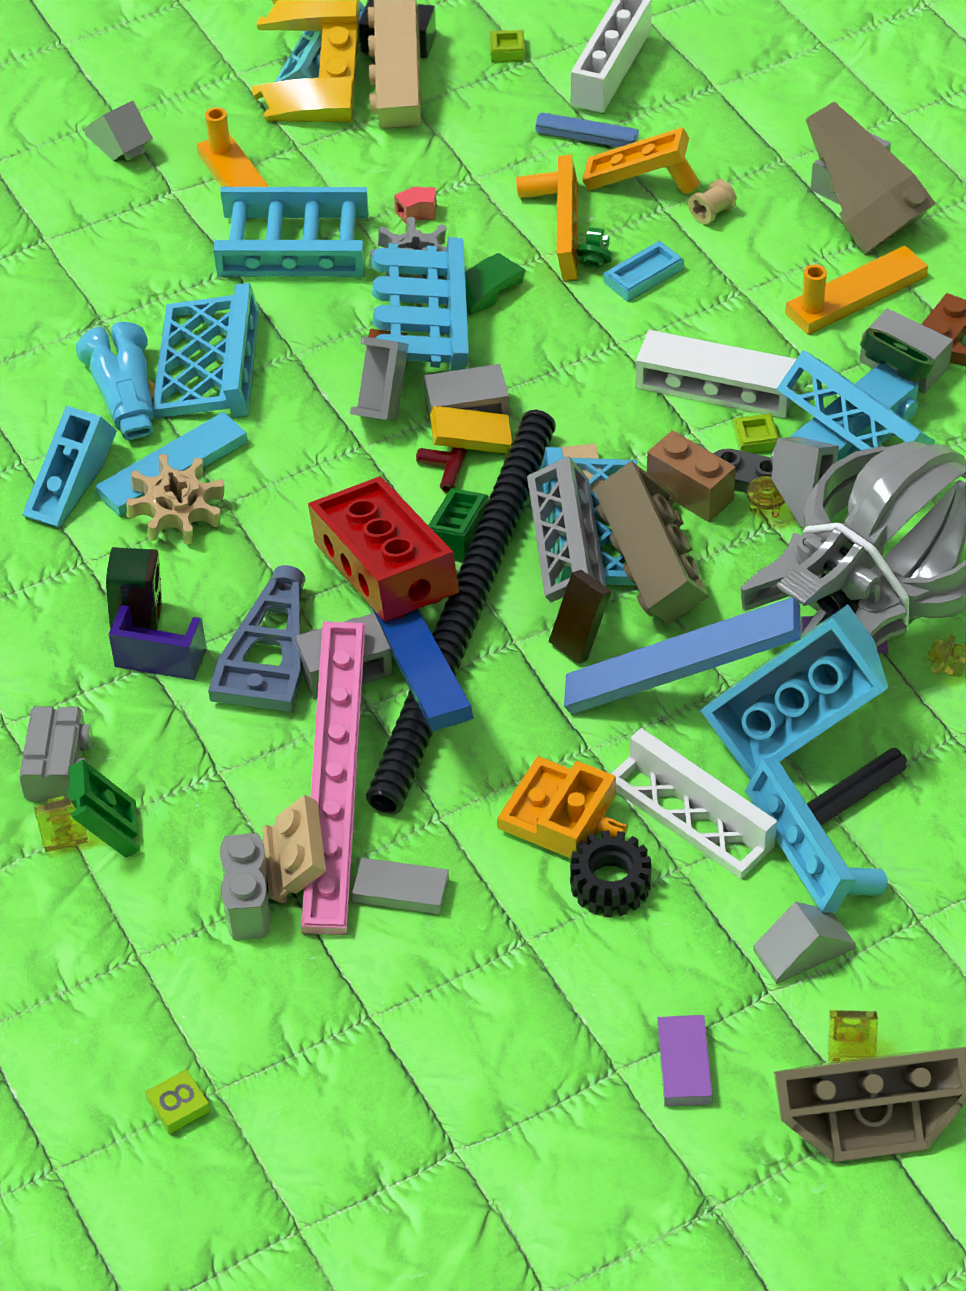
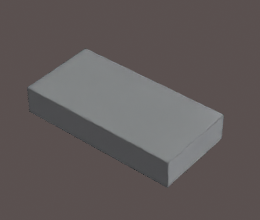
M361 857L352 891L353 903L441 915L449 882V869Z

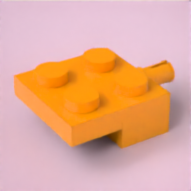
M540 756L536 757L497 817L498 829L571 858L573 851L577 852V844L581 840L587 844V836L593 833L595 835L598 832L602 834V831L610 830V837L616 838L617 831L625 832V836L628 831L627 824L605 816L616 797L615 775L577 760L570 769Z

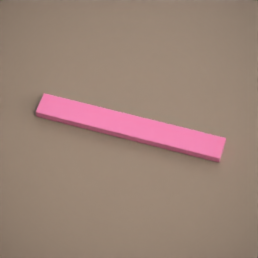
M323 621L310 798L318 801L326 872L304 888L301 931L305 934L347 935L365 623Z

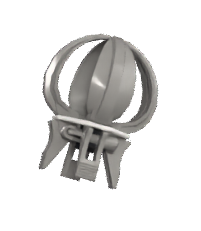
M910 441L890 447L880 446L853 452L832 464L806 498L804 507L805 529L803 534L793 533L789 546L776 561L757 571L754 577H751L750 580H747L741 586L742 609L747 611L789 596L794 597L801 605H809L818 611L801 633L802 637L848 604L874 639L876 648L892 637L905 634L909 620H915L920 617H955L966 609V560L959 564L966 541V483L959 480L955 482L889 553L884 557L882 556L884 545L920 509L960 476L964 479L966 478L965 457L943 444L931 445ZM848 506V516L844 521V525L830 522L838 512Z

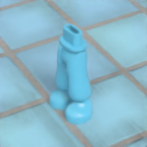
M117 322L113 324L111 335L114 347L118 352L115 356L111 352L106 330L103 327L89 330L76 343V353L80 362L90 366V372L103 395L115 427L122 432L123 438L126 440L152 434L154 412L152 410L147 380V362L143 353L148 345L146 332L135 323Z

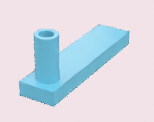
M763 758L745 792L756 807L777 820L775 839L822 913H836L847 895H882L887 888L886 873L880 868L847 867L779 760L776 758Z

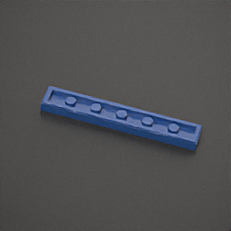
M368 604L371 614L375 613L391 648V653L431 731L474 719L471 705L420 611L416 609L400 618L384 622Z

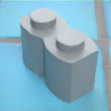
M258 833L227 835L221 844L220 859L224 877L221 885V895L228 932L233 940L265 938L270 929L271 915L267 895L269 890L268 869L263 841Z

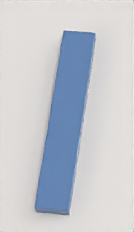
M794 597L567 673L564 707L573 715L801 639L800 605Z

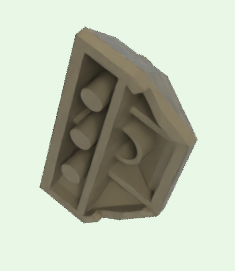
M966 1047L888 1054L775 1071L774 1077L780 1120L831 1162L928 1150L950 1124L961 1107H964L966 1104Z

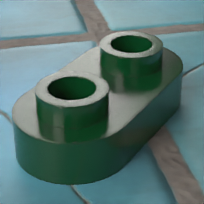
M866 329L860 346L865 350L864 355L868 359L881 364L887 362L898 369L897 373L901 377L913 382H918L920 378H929L935 365V360L926 353L878 329Z

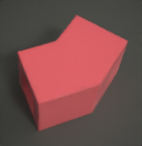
M412 187L394 195L395 213L405 223L408 217H414L415 221L419 219L435 220L437 208L436 187Z

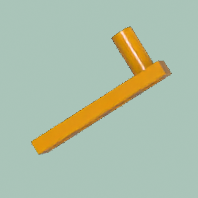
M571 154L558 156V171L516 177L519 198L557 194V257L563 281L578 279V255L576 254L578 246V179Z
M905 245L826 283L827 270L823 266L817 264L809 265L804 269L802 295L786 302L785 314L809 335L926 278L928 265Z

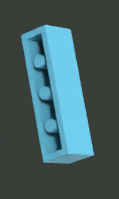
M878 364L855 383L907 421L913 418L918 409L917 394L919 384L901 377L897 370L887 364ZM841 396L824 409L826 415L829 416L843 412ZM850 403L851 410L858 409ZM866 414L852 418L854 435L858 437L872 433L870 416ZM816 417L812 418L790 436L838 445L837 461L853 452L861 451ZM844 420L837 421L844 427ZM879 424L880 431L887 430V428ZM889 437L881 439V442L883 443ZM873 441L865 442L872 448L874 447Z

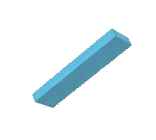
M222 412L97 484V495L121 517L127 513V499L140 498L145 495L142 492L131 489V473L133 471H139L147 477L158 476L160 474L159 455L166 454L170 467L178 471L189 469L192 466L193 460L197 457L203 460V468L246 444L248 442L247 432L225 412Z

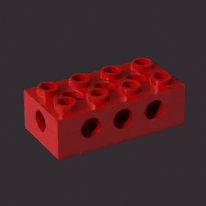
M381 476L308 503L315 544L384 622L400 618L406 613L429 604L438 603L446 597L459 593L454 552Z

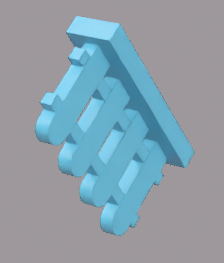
M448 237L446 252L437 251L436 246H427L426 250L398 249V244L389 243L388 248L376 249L372 254L371 265L378 272L388 273V276H380L373 281L372 295L378 300L389 301V305L376 307L372 321L375 327L381 330H390V334H381L376 339L409 344L406 361L430 362V367L440 368L441 363H448V372L466 369L469 348L463 238ZM399 273L427 275V279L399 277ZM438 276H444V280L438 279ZM400 302L427 303L428 307L400 306ZM439 304L446 305V308H439ZM401 331L429 332V337L401 335ZM440 333H446L447 338L440 337Z

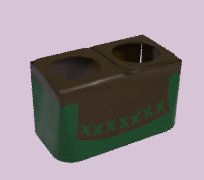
M111 548L106 573L110 629L121 605L130 606L134 627L158 629L162 608L158 550Z

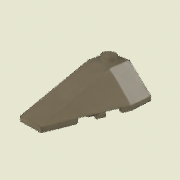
M835 101L806 119L819 159L825 162L831 180L828 182L832 193H836L842 211L839 213L842 223L864 255L917 222L936 204L916 175Z

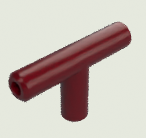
M451 447V451L447 452L419 448L416 453V461L418 464L445 467L440 489L448 493L450 489L456 488L467 449Z

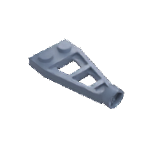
M281 565L275 568L272 579H270L218 658L208 690L210 701L286 712L293 711L302 681L301 658L295 643V636L301 634L300 595L306 580L301 570L289 565ZM266 612L288 614L286 630L260 627ZM255 643L276 645L282 648V662L279 666L245 662L244 658Z

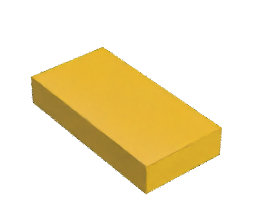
M434 406L430 413L434 445L508 454L511 448L512 437L508 415Z

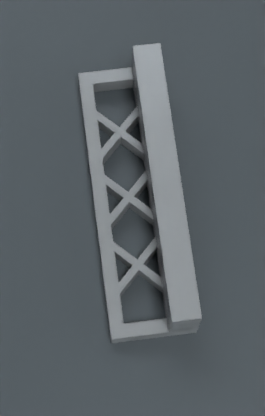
M570 456L528 475L527 479L545 597L550 603L564 597L569 579L558 584L555 583L564 566L572 568V572L583 570L606 587L588 477ZM558 478L557 483L549 494L542 493V484ZM555 506L561 507L562 512L554 524L546 522ZM559 536L566 537L567 541L558 554L552 553L551 548Z

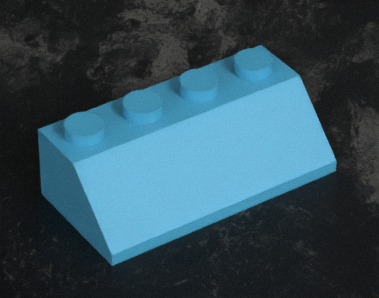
M847 604L803 635L801 639L796 640L720 693L700 711L748 777L752 779L763 758H776L780 762L888 688V684L874 639Z

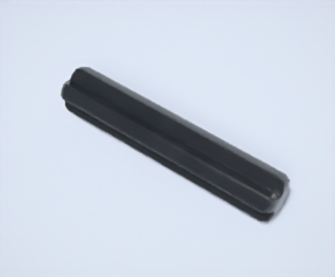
M890 748L808 802L807 805L819 824L823 825L904 771L907 758L898 748Z

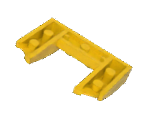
M272 0L274 6L268 16H260L257 21L258 30L322 31L319 78L294 79L252 85V93L255 100L264 97L269 109L263 113L265 121L353 122L360 0Z

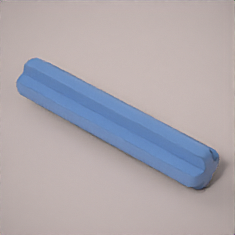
M543 112L538 114L535 123L537 133L614 147H622L639 141V130L631 127Z

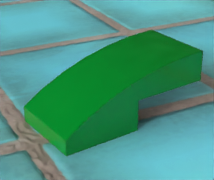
M497 253L465 272L467 314L472 315L494 306L498 292L523 283L525 269L502 254Z

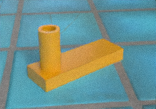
M220 107L207 110L205 118L208 140L197 143V151L199 157L220 186L269 187L230 135L227 112Z
M683 127L588 157L582 178L583 183L590 191L666 167L681 193H691L700 184V180L685 157L689 136Z

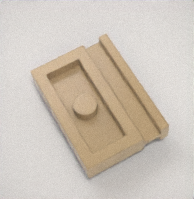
M306 795L300 797L276 816V823L272 827L267 824L262 827L268 869L269 897L281 904L287 902V895L290 892L297 894L326 872L318 801Z

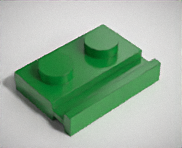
M84 760L69 766L70 787L68 788V796L71 803L77 809L71 812L72 818L125 858L139 852L140 846L133 840L134 837L139 835L136 800Z

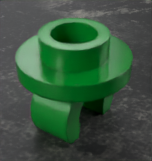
M589 227L586 244L577 246L576 254L582 258L581 262L583 264L600 268L603 267V263H610L612 261L613 254L608 251L610 237L604 235V229Z

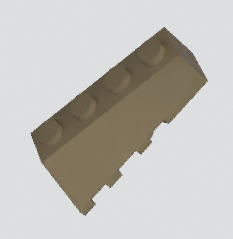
M633 461L627 463L593 488L600 503L597 506V511L605 523L612 529L613 534L610 535V540L616 550L624 556L627 563L623 566L628 578L638 587L640 595L637 596L638 602L649 616L656 615L670 625L709 597L698 564L688 554L692 550L690 540L679 529L684 523L681 514L677 510L673 511L671 507L676 503V500L670 490Z

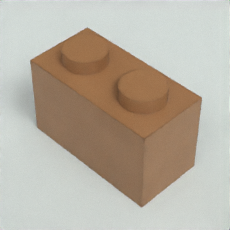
M672 430L647 452V473L674 494L677 504L707 522H710L734 500L736 467Z

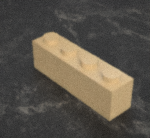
M374 0V7H368L369 28H374L375 35L368 36L370 57H375V64L369 65L371 86H376V93L370 94L371 115H378L380 129L422 126L419 10L417 0Z

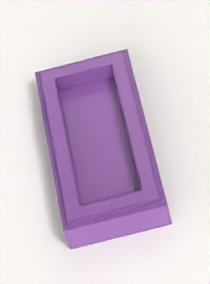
M704 1015L658 1017L657 1029L664 1106L712 1104V1087Z

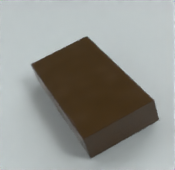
M583 570L572 572L548 642L578 664L587 661L612 591Z

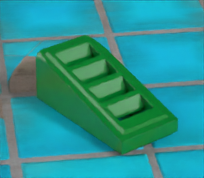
M452 488L428 526L454 552L455 561L464 560L471 540L475 535V530L479 526L482 513L486 508L489 495Z

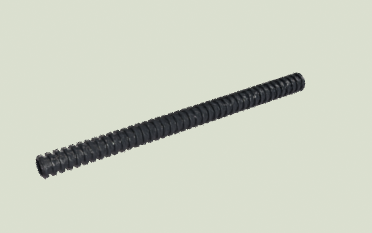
M529 410L522 417V422L519 424L511 448L504 460V465L497 477V482L490 494V499L482 513L479 526L475 530V535L471 540L467 554L457 574L459 593L448 597L432 634L455 677L461 665V660L465 655V650L468 648L469 640L472 638L473 631L476 628L477 621L480 618V613L484 608V603L488 598V593L491 591L492 584L499 571V566L503 561V556L506 554L507 547L510 544V539L514 534L517 521L528 499L529 486L527 476L539 470L544 458L545 449L549 447V442L556 429L554 418L541 410ZM410 689L404 701V706L400 711V716L396 721V726L392 730V736L389 738L387 747L383 752V757L380 759L379 767L375 771V777L372 779L370 788L366 793L368 804L377 811L386 814H396L403 809L404 801L408 797V791L412 787L413 779L416 777L417 769L420 767L421 759L425 754V749L429 745V739L433 735V731H431Z

